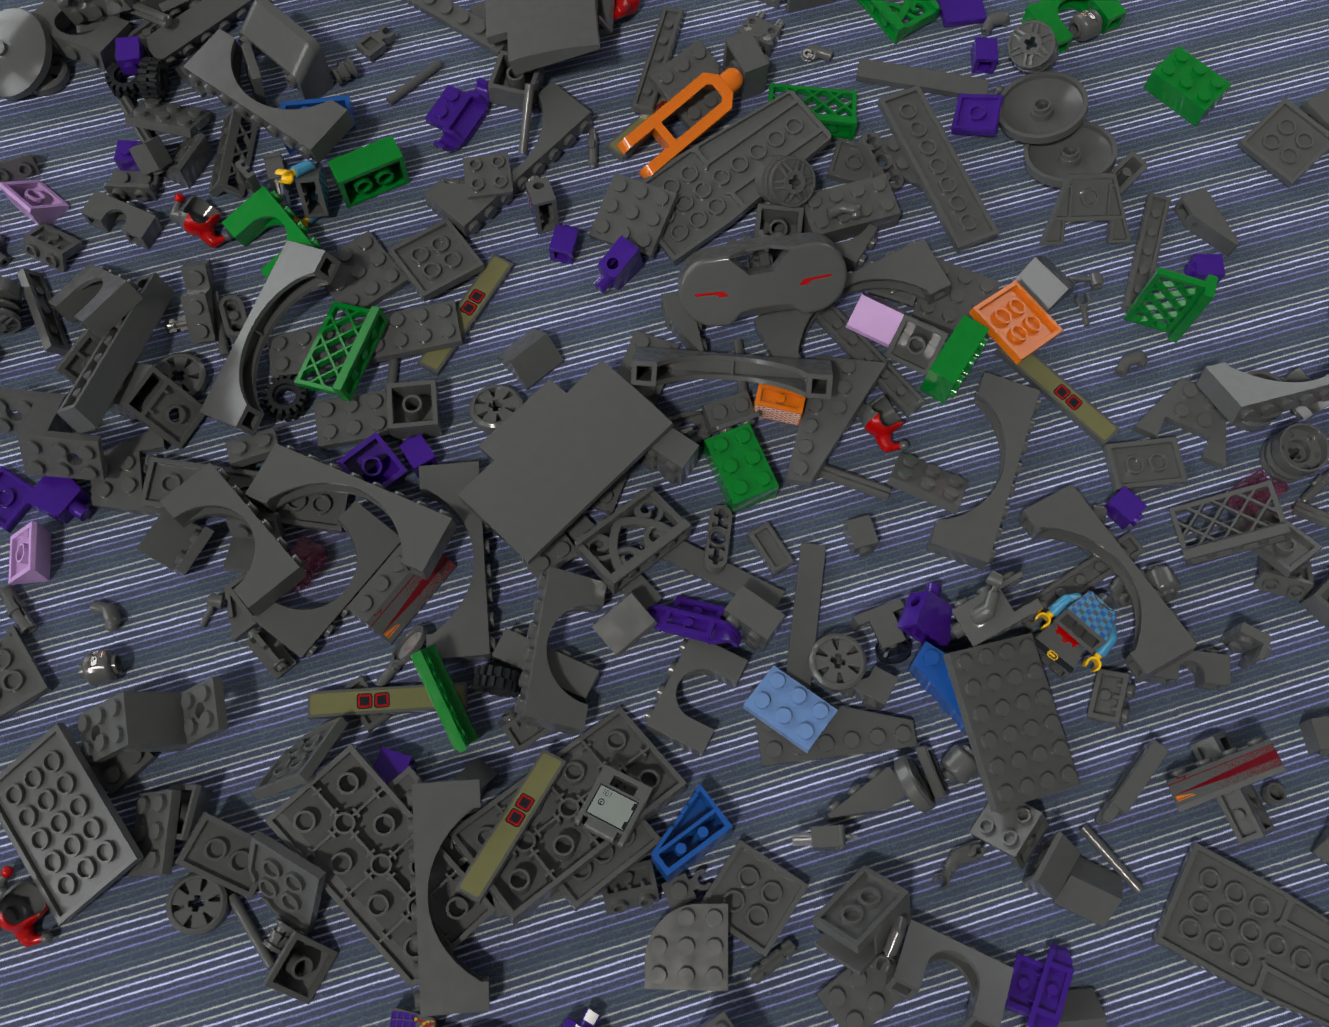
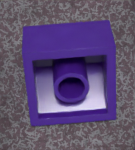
M377 432L336 461L345 473L349 475L351 472L363 477L364 481L371 484L374 481L380 483L385 488L407 472V469Z

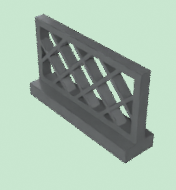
M1271 480L1169 508L1187 567L1291 540V530L1288 522H1286ZM1268 489L1270 498L1266 504L1253 499L1257 491ZM1238 497L1245 500L1240 511L1227 506L1231 498ZM1249 503L1263 508L1257 519L1244 514ZM1213 504L1220 508L1214 518L1201 513L1206 505ZM1224 510L1237 515L1231 526L1218 521ZM1187 511L1194 514L1190 523L1186 525L1178 521L1176 514ZM1266 511H1270L1278 516L1280 522L1268 525L1261 522V519ZM1198 517L1211 522L1205 533L1192 528ZM1240 518L1254 523L1249 531L1242 532L1235 529ZM1214 525L1228 530L1223 538L1216 539L1209 536ZM1181 528L1185 529L1183 534L1181 532ZM1189 531L1202 537L1197 545L1186 547L1184 539Z

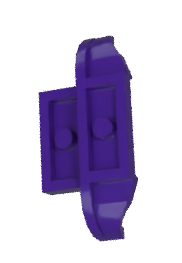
M479 77L474 92L469 91L468 93L451 85L446 87L425 117L426 123L443 131V137L439 141L435 140L433 142L434 147L450 152L459 149L463 145L467 146L489 114L488 81Z
M677 596L672 607L653 605L647 609L658 623L653 628L659 632L663 631L708 644L730 643L733 647L737 648L742 640L739 630L731 623L723 620L725 607Z
M1051 942L1045 963L1017 953L1013 966L1014 971L1005 1009L1028 1018L1026 1027H1057L1060 1022L1074 970L1068 949Z

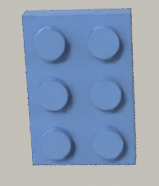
M774 665L743 704V708L807 754L838 712L832 705Z

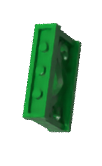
M857 0L894 44L899 43L903 37L928 23L935 22L940 9L936 0H904L903 6L894 2H884L883 0ZM920 10H921L922 13H923V14L920 15V16H917V15H913V14H912V13H919ZM905 18L911 20L905 24L902 23Z

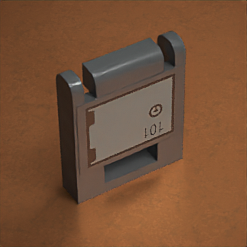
M605 764L577 814L574 824L580 826L585 817H587L584 830L611 844L615 842L618 834L622 836L617 846L623 849L654 792L653 788ZM615 778L637 789L634 796L614 787Z

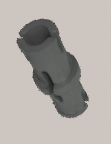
M8 585L1 588L0 597L8 609L6 613L9 618L15 621L21 631V635L26 636L35 632L38 626L28 612L29 606L26 602H22L15 587Z

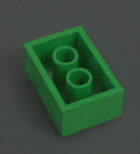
M1178 46L1152 71L1143 88L1193 126H1196L1223 99L1232 84Z
M392 135L327 161L336 187L347 209L410 183L403 155Z
M963 315L928 370L919 390L945 404L948 397L954 398L963 380L966 379L972 366L976 363L989 339L985 336L989 328Z
M750 423L704 439L703 453L732 514L777 496L779 485Z

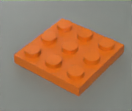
M1017 280L988 297L969 312L975 321L989 328L988 335L1016 365L1063 332V329Z

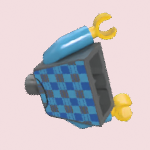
M302 161L290 167V170L277 169L275 171V174L282 175L281 180L277 181V183L291 184L295 178L304 211L303 219L294 218L297 223L301 221L308 228V223L312 224L319 217L329 216V187L322 163Z
M1088 591L1084 595L1080 593L1064 594L1048 607L1049 610L1046 613L1041 612L1037 614L1033 620L1035 622L1040 617L1044 618L1046 624L1040 628V630H1044L1051 623V618L1055 616V623L1091 654L1096 652L1092 657H1086L1082 661V667H1086L1090 660L1094 662V667L1090 672H1096L1101 668L1100 659L1107 656L1118 639L1117 626L1115 624L1118 615L1109 606L1111 603L1110 598L1103 593L1096 595L1094 592Z

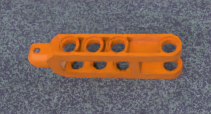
M728 68L720 75L702 73L620 141L617 148L625 155L635 144L639 145L649 135H652L664 150L639 172L643 179L648 176L651 177L728 115L732 109L733 94L740 89L744 81L741 71L737 68ZM702 88L704 90L706 88H715L722 96L721 103L676 140L662 122L669 116H674L676 111L684 103H689Z

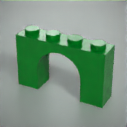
M1042 0L1038 3L1030 4L1025 9L1021 23L1037 20L1049 25L1058 41V55L1068 51L1074 36L1061 21L1058 13L1065 10H1076L1079 12L1088 9L1096 10L1103 20L1101 29L1103 35L1120 27L1127 11L1118 0Z
M264 185L222 221V224L231 235L245 247L267 228L285 226L287 232L286 241L289 240L318 249L323 248L315 237L310 238L307 235L310 231L301 221L298 223L295 221L294 218L297 215L288 205L284 207L281 204L283 198L275 190L270 192ZM280 253L261 269V272L267 279Z

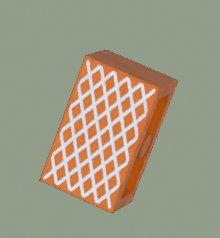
M759 383L753 410L760 412V418L799 426L806 398L783 388Z

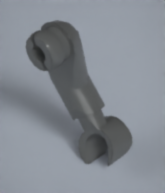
M970 843L953 849L943 864L944 869L942 872L935 873L932 876V880L937 881L941 876L944 883L939 889L948 888L951 874L956 872L959 865L982 858L985 854L984 847L979 843Z

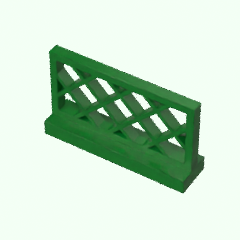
M777 83L769 84L768 102L778 97L773 91L785 93L792 90L796 95L804 94L807 97L802 100L803 103L806 105L813 101L817 105L814 109H811L808 105L806 106L831 133V138L854 140L857 126V91ZM826 96L829 100L822 102L818 97ZM848 98L851 99V102L845 105L840 99ZM834 103L839 109L833 111L828 106ZM821 110H823V111L826 112L827 114H820V113H818V112H820ZM845 112L849 116H841L840 114Z
M1158 267L1125 313L1123 320L1169 333L1167 340L1177 343L1213 300L1218 277L1208 274L1204 280ZM1160 277L1171 281L1162 282ZM1184 286H1192L1195 288L1186 289ZM1169 288H1177L1178 290H1176V291H1169L1168 289H1169ZM1160 290L1162 293L1153 294L1152 291ZM1184 297L1185 300L1177 301L1175 298ZM1167 299L1169 302L1160 303L1159 300ZM1145 302L1152 303L1151 305H1144ZM1167 309H1175L1176 311L1168 312ZM1159 311L1158 314H1152L1151 312ZM1138 313H1143L1144 315H1143V316H1139V315H1136V314H1138ZM1160 320H1166L1168 324L1160 322Z
M334 301L294 381L296 386L337 395L341 400L351 402L389 321L382 309L376 306H371L370 309ZM338 310L347 313V316L335 321ZM362 315L366 316L364 322L356 326L354 319ZM351 322L353 328L341 334L339 327ZM336 330L338 336L326 341L327 333ZM356 334L357 337L354 343L346 346L344 340ZM341 342L343 348L331 354L329 347ZM326 350L328 356L316 362V355ZM346 354L345 362L336 366L334 360ZM331 362L333 369L321 374L319 368ZM316 370L318 377L305 381L307 374ZM336 375L337 379L333 387L327 386L324 381Z
M433 644L413 653L410 657L454 750H458L461 753L468 749L470 743L478 740L479 736L436 645Z

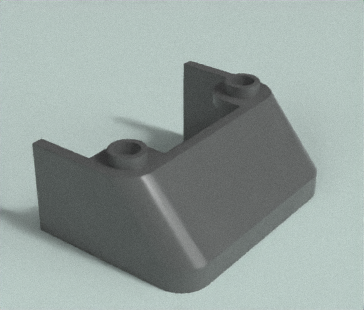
M254 0L239 32L240 44L250 42L255 57L263 52L279 65L286 74L285 80L288 85L293 89L297 88L301 92L303 100L321 98L334 87V83L320 44L269 0Z

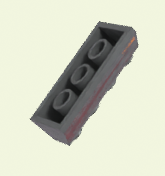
M400 544L346 608L352 616L392 645L456 568V565L444 554H442L429 580L405 571L400 563L403 557Z
M1261 736L1246 742L1249 748L1238 751L1237 747L1222 752L1223 758L1213 762L1211 757L1195 763L1197 769L1187 772L1184 767L1170 773L1172 779L1166 782L1178 811L1181 812L1285 771L1286 768L1271 740L1264 741Z

